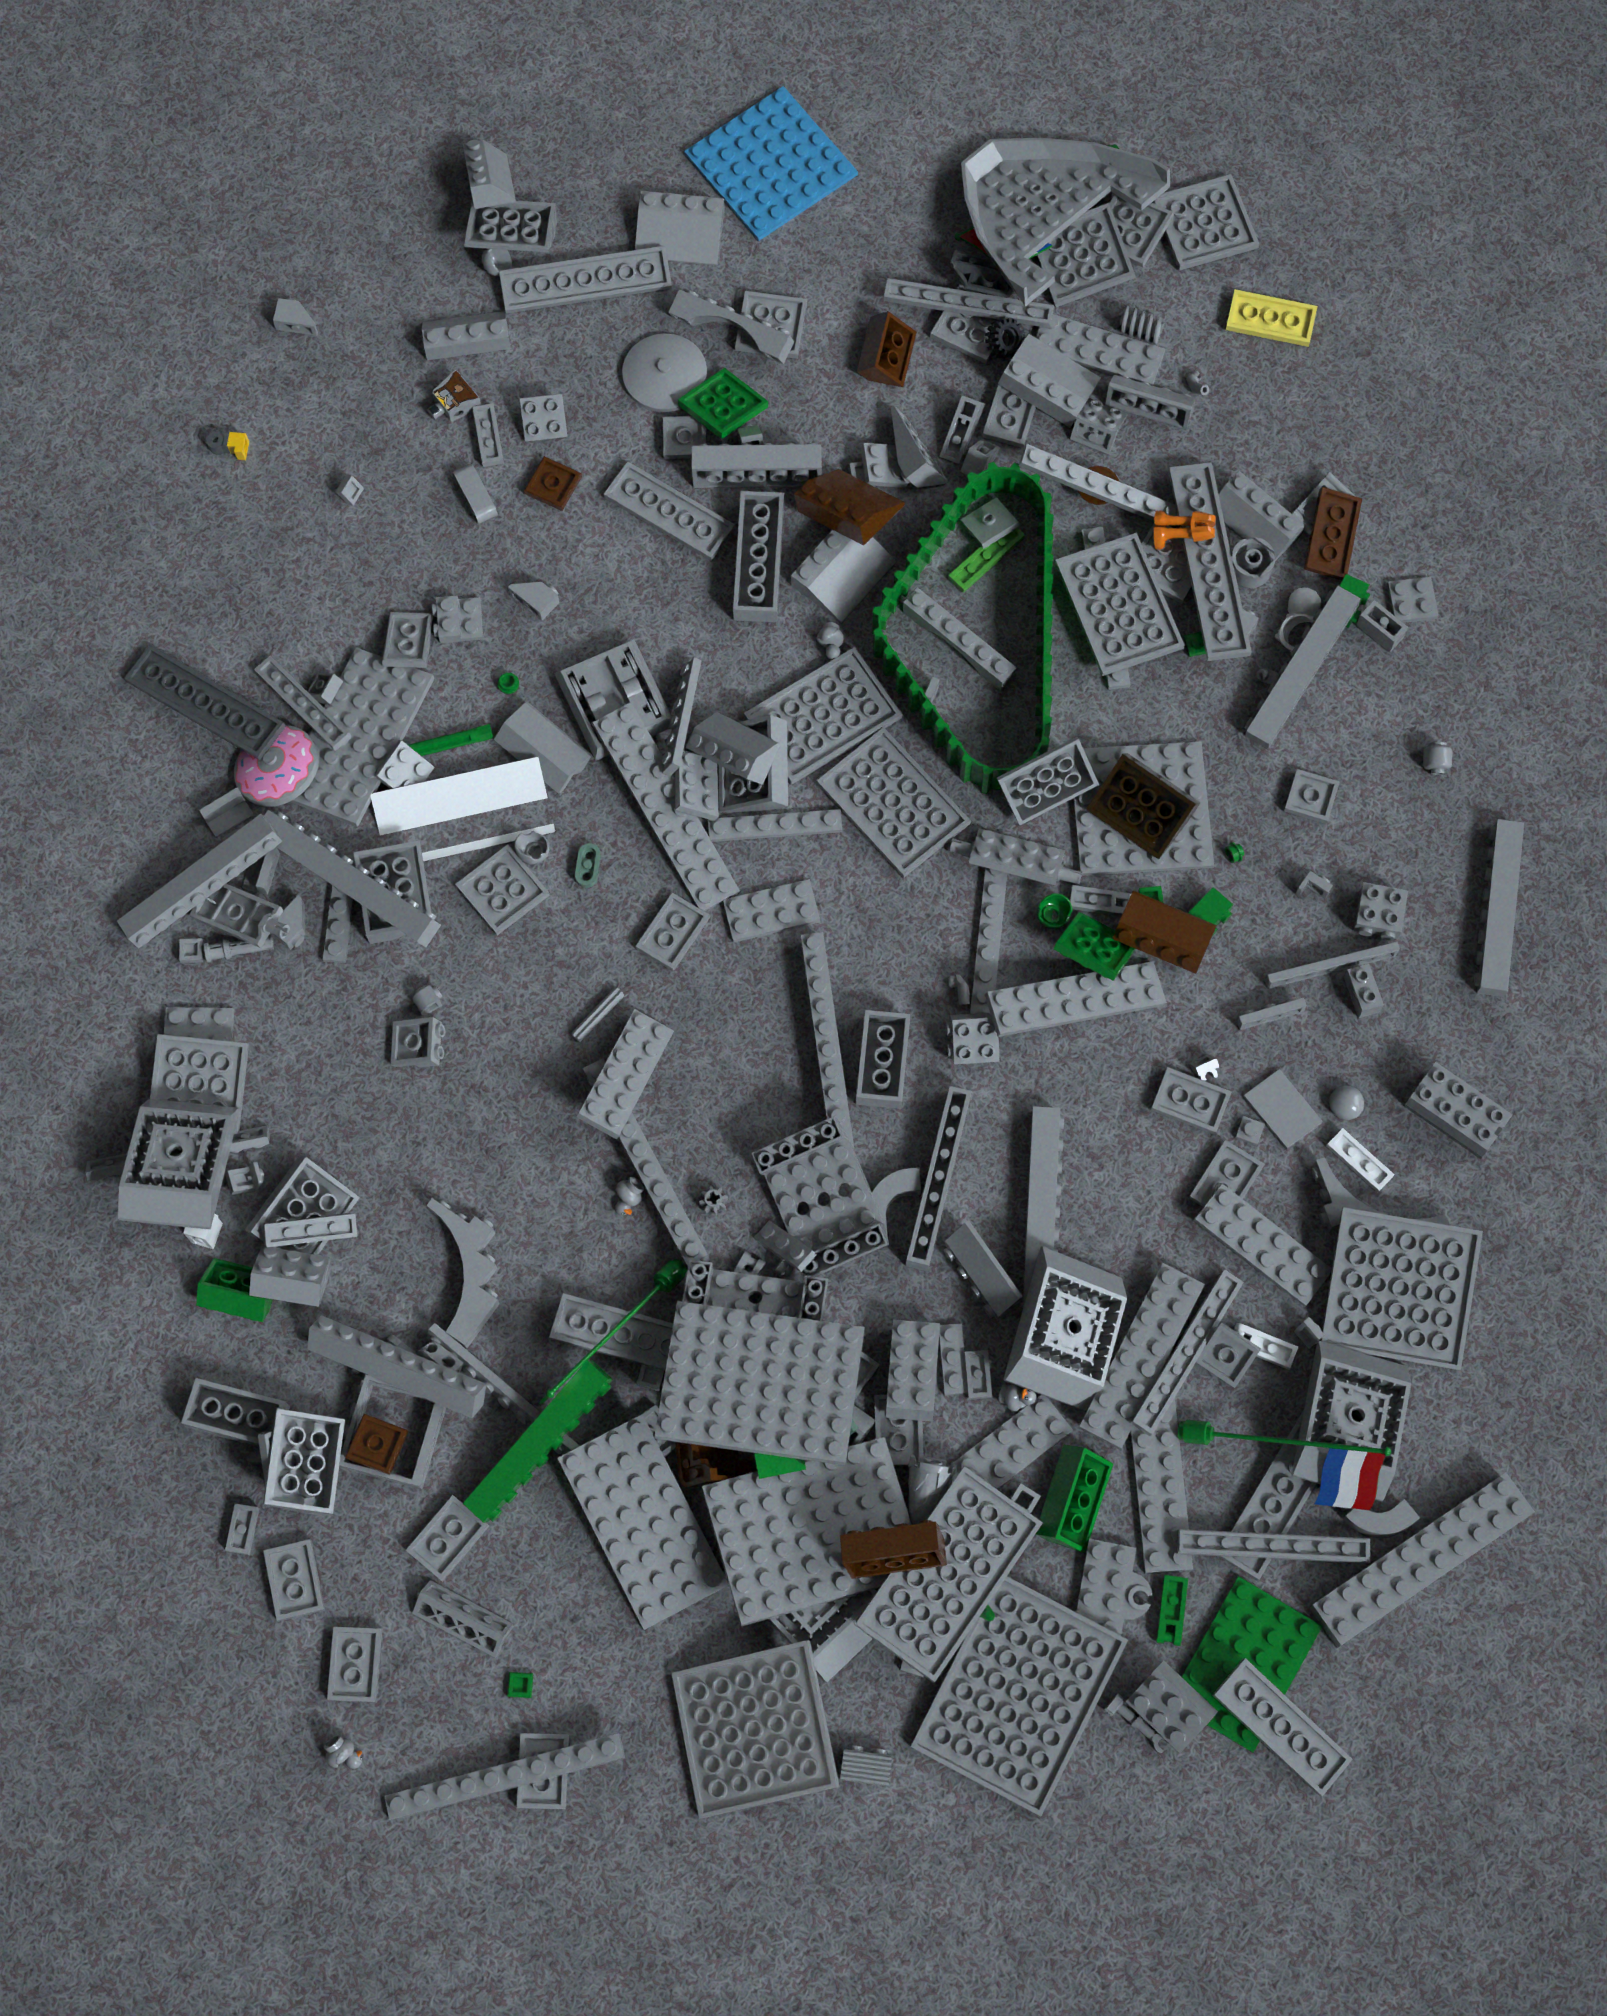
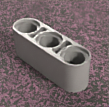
M472 463L452 472L455 481L459 484L463 497L468 501V506L473 516H476L478 524L498 516L497 510Z

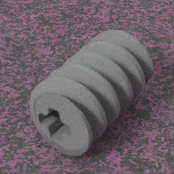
M1127 305L1121 315L1117 329L1121 326L1122 333L1129 329L1130 336L1137 332L1139 339L1145 334L1146 341H1150L1153 337V343L1157 344L1164 324H1161L1160 316L1156 321H1153V314H1150L1146 319L1145 311L1138 316L1137 308L1132 313H1129V306Z

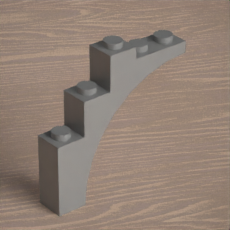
M1325 1157L1314 1162V1168L1311 1169L1315 1181L1320 1182L1322 1187L1320 1189V1196L1324 1203H1328L1322 1207V1213L1319 1214L1323 1227L1327 1226L1329 1232L1339 1229L1342 1207L1385 1214L1372 1209L1349 1193L1334 1176ZM1445 1214L1431 1218L1415 1219L1449 1225Z
M431 1198L427 1207L430 1212L445 1224L454 1236L463 1262L464 1283L462 1297L456 1315L446 1333L467 1349L500 1304L498 1299H496L498 1295L489 1288L483 1290L484 1286L498 1269L494 1263L496 1260L486 1252L483 1255L481 1254L495 1235V1231L492 1228L493 1224L484 1217L480 1220L474 1216L470 1223H468L469 1219L460 1212L455 1214L450 1211L451 1207L441 1199L437 1202Z

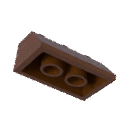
M889 311L871 316L857 373L869 381L903 387L917 332Z

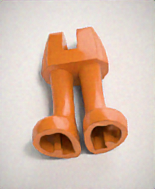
M1162 510L1156 511L1154 516L1155 549H1163L1166 541L1173 538L1193 539L1194 542L1215 538V529L1213 527L1215 526L1216 516L1194 511L1192 516L1167 515ZM1170 525L1191 526L1188 528H1166V526Z

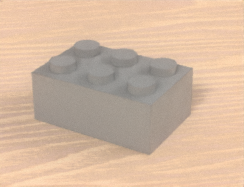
M261 1246L251 1271L249 1295L319 1307L329 1278L330 1257Z
M1164 1660L1126 1701L1179 1753L1187 1747L1218 1712Z

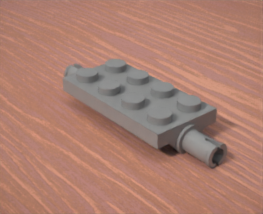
M980 828L975 842L968 843L953 838L949 851L969 856L970 864L1056 885V882L1060 880L1079 885L1083 872L1063 867L1062 861L1065 850Z
M228 884L223 885L202 903L195 906L189 914L196 921L259 948L263 946L270 933L283 939L287 935L282 933V931L289 933L290 930L289 925L278 922L279 917L284 911L280 906Z

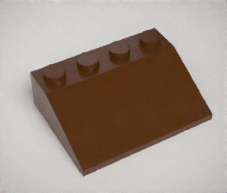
M840 469L808 480L794 493L799 513L863 546L905 505L904 501Z

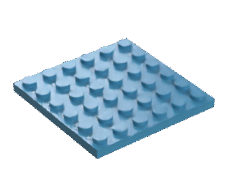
M784 86L684 151V155L718 195L724 198V202L758 241L858 175V171Z

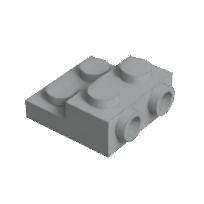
M458 595L436 597V604H432L433 616L437 617L438 623L434 624L435 637L439 636L440 643L484 639L480 597L459 599Z
M434 1017L393 1021L391 1065L394 1067L416 1065L419 1068L439 1066L440 1059L444 1057L443 1047L440 1046L441 1037L445 1036V1028L442 1022Z

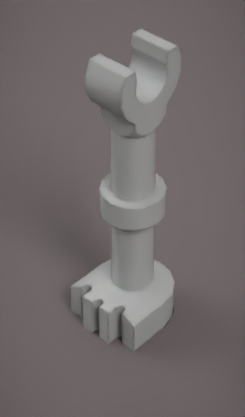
M1117 1693L1104 1708V1711L1110 1716H1113L1117 1711L1131 1723L1130 1726L1134 1730L1137 1728L1153 1743V1748L1156 1752L1162 1753L1163 1750L1158 1746V1742L1161 1739H1165L1143 1722L1144 1719L1140 1715L1137 1716L1123 1704L1124 1698Z

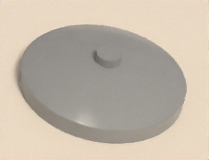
M675 334L652 335L639 341L628 352L622 368L623 382L629 396L646 409L656 412L680 410L682 408L678 406V399L707 380L706 361L700 349L693 342Z

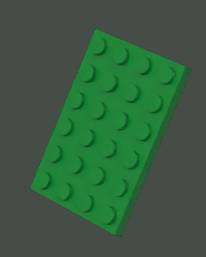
M1238 1576L1182 1675V1678L1218 1711L1206 1726L1254 1753L1260 1740L1212 1694L1243 1658H1246L1285 1695L1318 1636L1322 1625Z

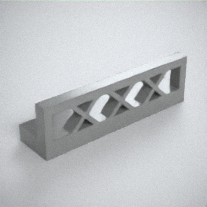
M431 1580L421 1590L412 1614L495 1658L513 1627L511 1622ZM423 1602L431 1606L432 1613L421 1609ZM442 1615L452 1617L454 1623L449 1624L445 1622ZM463 1626L473 1628L475 1635L466 1633ZM490 1637L496 1640L495 1648L488 1645L484 1638Z

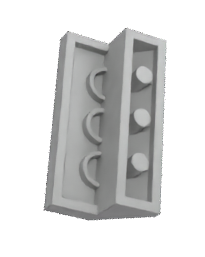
M525 702L503 723L494 738L499 745L519 761L538 757L544 782L558 794L566 788L573 775L582 772L592 754L529 702Z

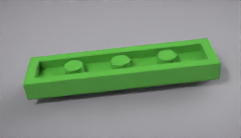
M1017 528L984 549L982 547L978 548L948 575V579L964 593L1025 538V534Z

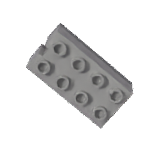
M1437 1062L1434 1063L1404 1106L1480 1159L1485 1155L1513 1115Z

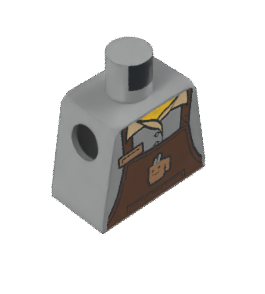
M455 370L433 390L432 395L436 404L427 410L434 420L445 414L452 422L473 412V407L480 406L481 402L474 390L460 373Z

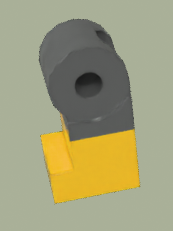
M213 431L207 435L206 443L213 454L231 453L236 455L237 460H246L249 439L246 433Z

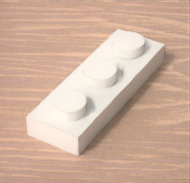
M1343 1128L1326 1146L1377 1193L1394 1176L1386 1166Z

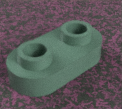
M584 844L578 851L575 878L578 885L583 888L594 886L598 880L601 853L595 844ZM592 853L594 857L587 859L586 855ZM585 874H589L591 878L589 880H584L583 876Z

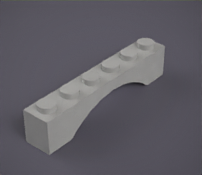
M691 290L686 292L678 291L668 312L674 319L690 326L711 322L736 326L747 332L755 340L759 350L765 357L781 364L785 363L794 344L789 331L780 327L778 330L771 328L772 325L763 320H760V322L754 321L752 316L744 312L741 315L737 314L733 308L727 305H723V307L716 305L717 302L705 297V299H701L697 293Z
M918 587L903 602L904 614L920 627L935 633L952 645L975 667L985 680L1000 692L1015 678L1017 667Z

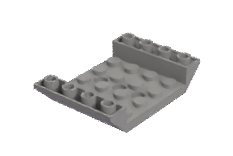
M836 1116L751 1153L759 1173L764 1175L788 1233L811 1248L816 1254L813 1260L800 1272L804 1281L805 1276L816 1277L889 1245L883 1218L850 1139ZM847 1183L851 1187V1192L848 1196L843 1197L839 1189L842 1184ZM822 1193H827L830 1196V1202L826 1206H822L819 1203V1196ZM802 1202H806L809 1205V1211L806 1215H801L798 1212V1206Z
M689 1259L682 1302L822 1321L828 1279L805 1276V1281L801 1282L713 1269L712 1262ZM753 1294H758L761 1296L762 1301L758 1304H753L749 1301V1297Z

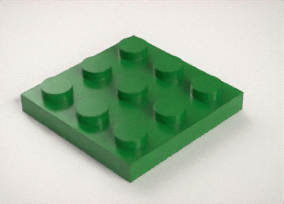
M723 368L678 399V406L719 438L723 439L767 409L768 401L726 368Z
M1081 912L1076 915L1054 946V950L1061 955L1075 960L1083 967L1090 968L1102 977L1109 978L1112 981L1115 980L1136 949L1114 940L1115 930Z

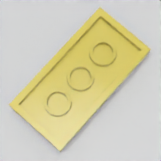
M1235 289L1226 330L1309 347L1318 306Z

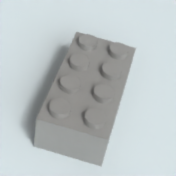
M865 1010L856 1105L902 1109L911 1014Z
M893 1320L885 1418L933 1422L940 1323Z
M195 1378L181 1424L188 1429L259 1447L258 1434L273 1430L275 1410H289L290 1406L286 1401Z

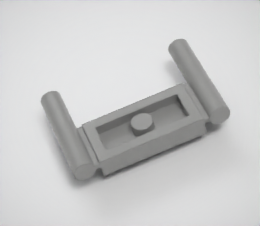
M1331 472L1324 477L1292 513L1293 516L1304 524L1303 530L1309 536L1321 487L1355 496Z

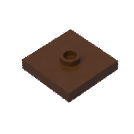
M544 456L527 484L524 494L563 511L580 482L582 473Z
M363 1414L345 1458L390 1475L408 1430Z

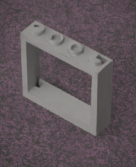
M365 1374L364 1380H361L360 1386L358 1385L357 1393L359 1394L357 1403L354 1402L351 1407L350 1416H353L351 1423L344 1430L343 1438L346 1440L343 1448H341L339 1467L423 1489L446 1407L434 1403L412 1478L393 1473L387 1475L372 1468L351 1463V1460L345 1457L362 1416L366 1412L373 1387L427 1400Z

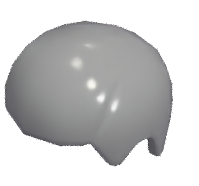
M484 249L482 263L490 275L497 277L500 276L499 271L512 268V260L508 250Z
M534 831L526 835L520 833L515 840L516 854L526 864L540 863L550 853L549 841L544 835ZM533 847H538L531 855L529 854Z
M1344 1085L1335 1088L1329 1096L1330 1110L1339 1119H1355L1364 1109V1098L1361 1092L1353 1086Z

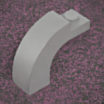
M908 1168L893 1172L882 1179L873 1190L872 1194L885 1223L886 1232V1211L889 1205L900 1197L921 1194L919 1168Z
M1405 1499L1393 1509L1384 1513L1339 1507L1341 1510L1349 1512L1343 1518L1346 1524L1354 1530L1372 1537L1394 1536L1405 1531L1420 1519L1419 1515Z

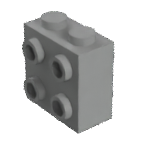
M1363 882L1359 893L1353 931L1359 932L1363 936L1376 935L1381 936L1384 940H1398L1402 932L1408 890Z
M990 1012L950 1015V1022H946L947 1036H951V1044H947L948 1058H952L954 1065L1000 1062L999 1037H997Z

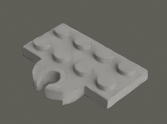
M1089 1539L1076 1613L1121 1636L1124 1620L1140 1618L1150 1607L1148 1603L1143 1605L1136 1604L1133 1600V1595L1141 1591L1147 1596H1152V1590L1147 1580L1141 1575L1132 1572L1137 1548Z

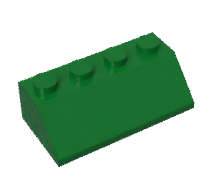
M1064 1444L1039 1519L1043 1523L1035 1535L1049 1542L1086 1553L1113 1463L1084 1447Z

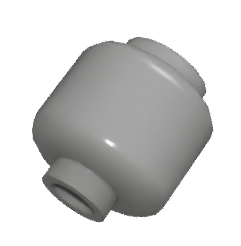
M1430 742L1429 746L1423 750V767L1426 770H1431L1432 775H1443L1444 770L1452 767V748L1447 746L1446 742Z

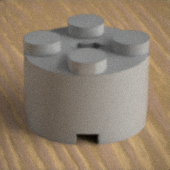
M1246 538L1239 541L1231 555L1237 584L1251 589L1257 588L1265 584L1272 574L1275 564L1274 550L1267 541L1261 538Z

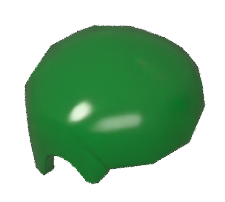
M1052 893L1043 898L1037 908L1038 920L1046 928L1058 929L1068 922L1073 908L1070 900L1063 894ZM1053 910L1057 913V919L1052 921Z

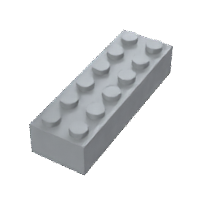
M810 442L799 445L793 443H785L783 445H773L771 443L751 445L744 443L741 445L720 444L719 446H709L707 444L692 446L693 488L801 487L808 480L822 475L821 444Z
M741 491L733 603L734 621L777 622L784 493Z

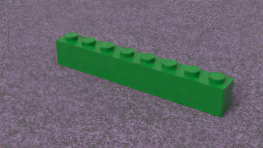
M587 1360L463 1504L483 1523L490 1520L494 1522L501 1515L502 1510L500 1509L503 1505L511 1503L518 1495L516 1490L521 1485L525 1486L533 1478L531 1473L536 1467L541 1468L548 1461L549 1457L547 1455L552 1449H558L564 1442L563 1436L568 1431L572 1432L579 1425L580 1421L578 1419L582 1414H588L594 1408L596 1398L599 1395L602 1397L611 1388L609 1383L613 1379L593 1360Z

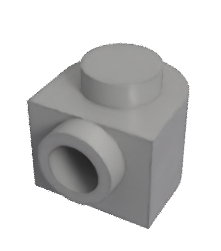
M430 985L427 987L423 986L414 992L415 995L412 1000L422 1015H427L442 1006L439 999L443 996L436 985L434 987Z

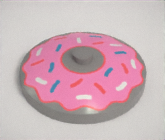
M286 725L285 729L260 761L248 753L240 751L234 767L236 786L246 799L259 806L273 807L288 803L301 795L313 781L319 765L318 749L306 732L300 728Z

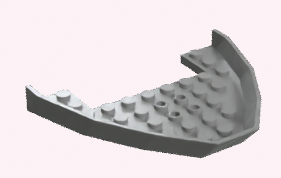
M1050 138L990 139L961 162L964 197L976 235L995 267L1025 307L1055 283L1053 275L1028 260L1032 255L1109 192L1114 193L1142 211L1170 188V168L1157 160L1095 142Z

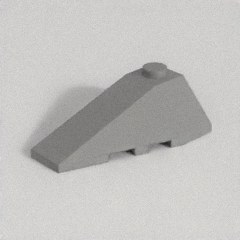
M892 406L891 414L898 465L902 470L900 475L906 483L911 482L917 488L948 482L937 462L933 461L927 453L929 450L917 437V432L905 414L896 406Z

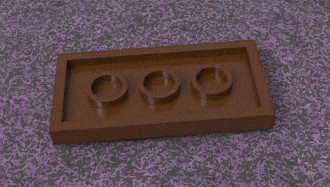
M1325 487L1319 489L1304 570L1341 581L1348 574L1362 498Z

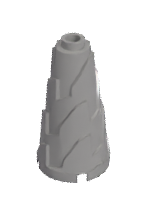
M914 1455L910 1456L907 1507L912 1525L928 1519L950 1487L953 1475L956 1473V1464L951 1462L949 1468L946 1467L947 1461L943 1459L918 1455L916 1461Z

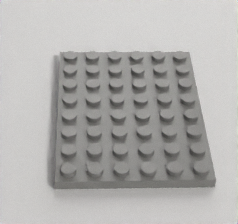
M677 1301L655 1439L846 1465L865 1327Z
M885 1437L849 1446L846 1465L804 1460L806 1470L759 1479L758 1471L702 1486V1492L741 1626L881 1587L889 1574L854 1579L850 1577L842 1564L840 1535L847 1534V1532L852 1530L870 1531L874 1527L893 1528L901 1523L912 1525Z
M1007 1576L988 1603L995 1614L994 1620L986 1621L979 1617L965 1637L911 1747L1029 1811L1042 1816L1128 1639Z

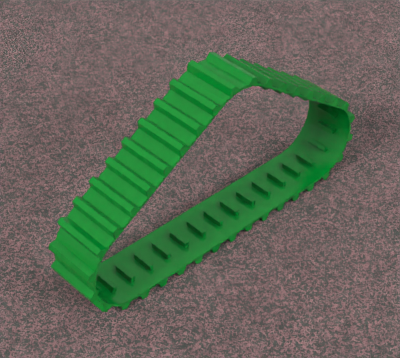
M994 462L988 464L987 470L979 474L970 472L967 475L966 486L964 488L956 487L953 494V504H944L941 521L933 520L931 522L929 538L921 537L919 539L917 554H908L906 557V570L896 571L893 588L885 587L883 589L882 605L873 609L874 657L882 658L884 675L894 676L896 679V692L898 694L906 693L909 697V710L911 712L919 711L921 714V727L923 730L931 729L933 731L934 745L936 748L944 747L946 749V762L949 766H958L961 770L960 780L963 783L972 781L974 784L981 786V793L987 794L991 789L1002 790L997 777L1048 752L1052 717H1050L1052 696H1050L1052 655L1050 653L1053 637L1051 635L1053 615L1051 614L1053 594H1051L1053 554L1051 552L1054 515L1050 513L1052 496L1051 493L1043 492L1040 486L1041 477L1038 474L1030 476L1020 470L1018 463H1013L1011 467H998ZM999 492L1014 494L1031 504L1036 510V517L1040 519L1037 536H1042V542H1038L1037 555H1041V562H1038L1037 575H1041V582L1037 583L1036 595H1041V602H1037L1036 615H1041V622H1037L1036 635H1041V642H1037L1036 655H1040V662H1037L1036 675H1040V683L1036 684L1035 696H1040V703H1036L1035 716H1040V724H1036L1035 736H1040V744L1035 743L1033 755L1029 759L1009 768L988 767L978 763L969 756L962 747V743L957 740L949 729V725L939 715L935 705H932L924 694L922 687H919L914 680L910 670L904 666L897 652H894L889 645L887 635H884L882 630H886L887 619L892 613L896 612L897 605L903 597L908 595V590L915 580H919L922 570L927 563H931L932 556L939 547L943 546L945 538L950 531L955 529V524L962 514H966L970 504L981 496Z

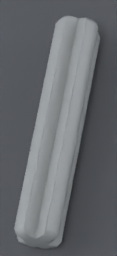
M617 987L613 988L572 1031L573 1038L581 1042L624 997L623 992Z

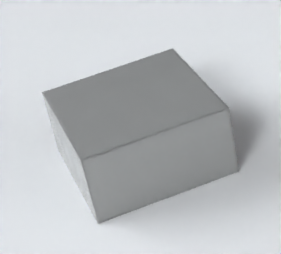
M318 672L307 692L318 703L331 704L343 681L333 673Z

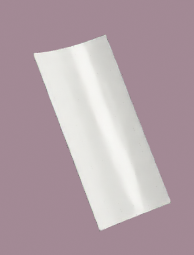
M538 757L371 794L380 835L548 798ZM554 824L422 853L423 861L513 842L520 833L524 835L531 833V831L542 835L555 832Z

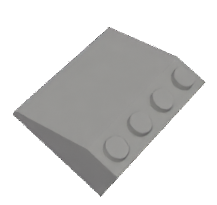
M641 191L635 250L665 246L668 261L717 266L725 213L724 198Z
M472 198L464 246L471 248L549 252L557 226L556 203L516 201L474 209Z
M1028 334L1006 367L998 384L1071 428L1101 377Z
M832 530L791 575V586L842 623L896 563V560L873 537L863 546Z
M768 715L739 722L780 743V747L763 784L748 780L719 765V812L762 811L788 807L787 720Z
M1078 737L997 777L1006 801L1019 825L1099 785Z
M420 841L353 852L356 868L358 865L362 866L370 872L368 875L370 878L374 879L377 876L387 883L385 888L390 890L393 887L403 894L401 897L403 900L407 901L410 898L419 904L418 910L424 912L425 909L431 912ZM361 904L366 937L370 944L391 941L406 935Z
M299 1156L246 1227L245 1231L264 1244L262 1224L348 1214L360 1197L310 1159ZM329 1240L275 1246L274 1248L314 1255L319 1254Z
M283 1409L275 1410L263 1499L264 1505L320 1516L333 1514L345 1419Z

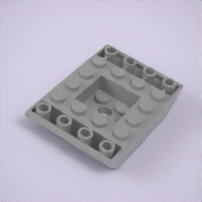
M148 1099L139 1108L119 1184L118 1220L211 1230L240 1111L239 1108ZM175 1149L182 1150L179 1156L170 1155Z
M1041 1246L1004 1380L1086 1411L1096 1393H1099L1104 1387L1127 1301L1122 1278ZM1071 1321L1077 1324V1331L1075 1333H1072L1069 1329Z
M1317 1341L1298 1440L1381 1449L1389 1447L1391 1454L1385 1456L1381 1466L1377 1496L1375 1500L1381 1502L1386 1496L1397 1466L1411 1388L1408 1366ZM1352 1410H1357L1361 1413V1422L1353 1420L1351 1416ZM1297 1445L1291 1476L1321 1484L1322 1468L1329 1448Z
M874 1589L768 1620L790 1644L806 1640L810 1641L816 1672L828 1683L873 1639L854 1624L877 1591Z

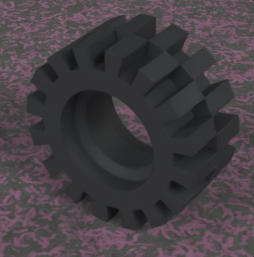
M1005 318L996 320L991 323V326H988L987 330L990 332L985 333V336L988 337L985 343H989L990 346L987 349L988 351L993 350L991 354L993 356L996 355V358L1013 357L1021 346L1022 341L1025 340L1026 337H1022L1025 331L1020 330L1022 325L1020 323L1016 324L1017 320ZM1003 330L1006 331L1009 337L1008 346H1005L1002 340Z

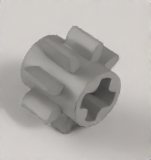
M711 1185L707 1193L705 1191L701 1192L705 1199L700 1200L699 1203L700 1206L706 1205V1214L709 1211H714L715 1216H717V1210L720 1208L726 1210L723 1202L727 1201L728 1197L721 1195V1187L715 1190ZM712 1196H715L717 1204H712Z

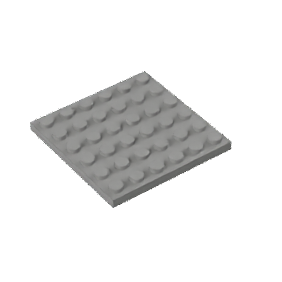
M1201 741L1083 748L1099 785L1073 798L1080 871H1083L1082 876L1214 868ZM1122 754H1130L1200 802L1188 823L1160 859H1157L1086 810Z
M1342 1207L1322 1332L1325 1335L1321 1338V1341L1364 1354L1461 1370L1483 1231Z
M809 1640L672 1673L699 1819L840 1787Z

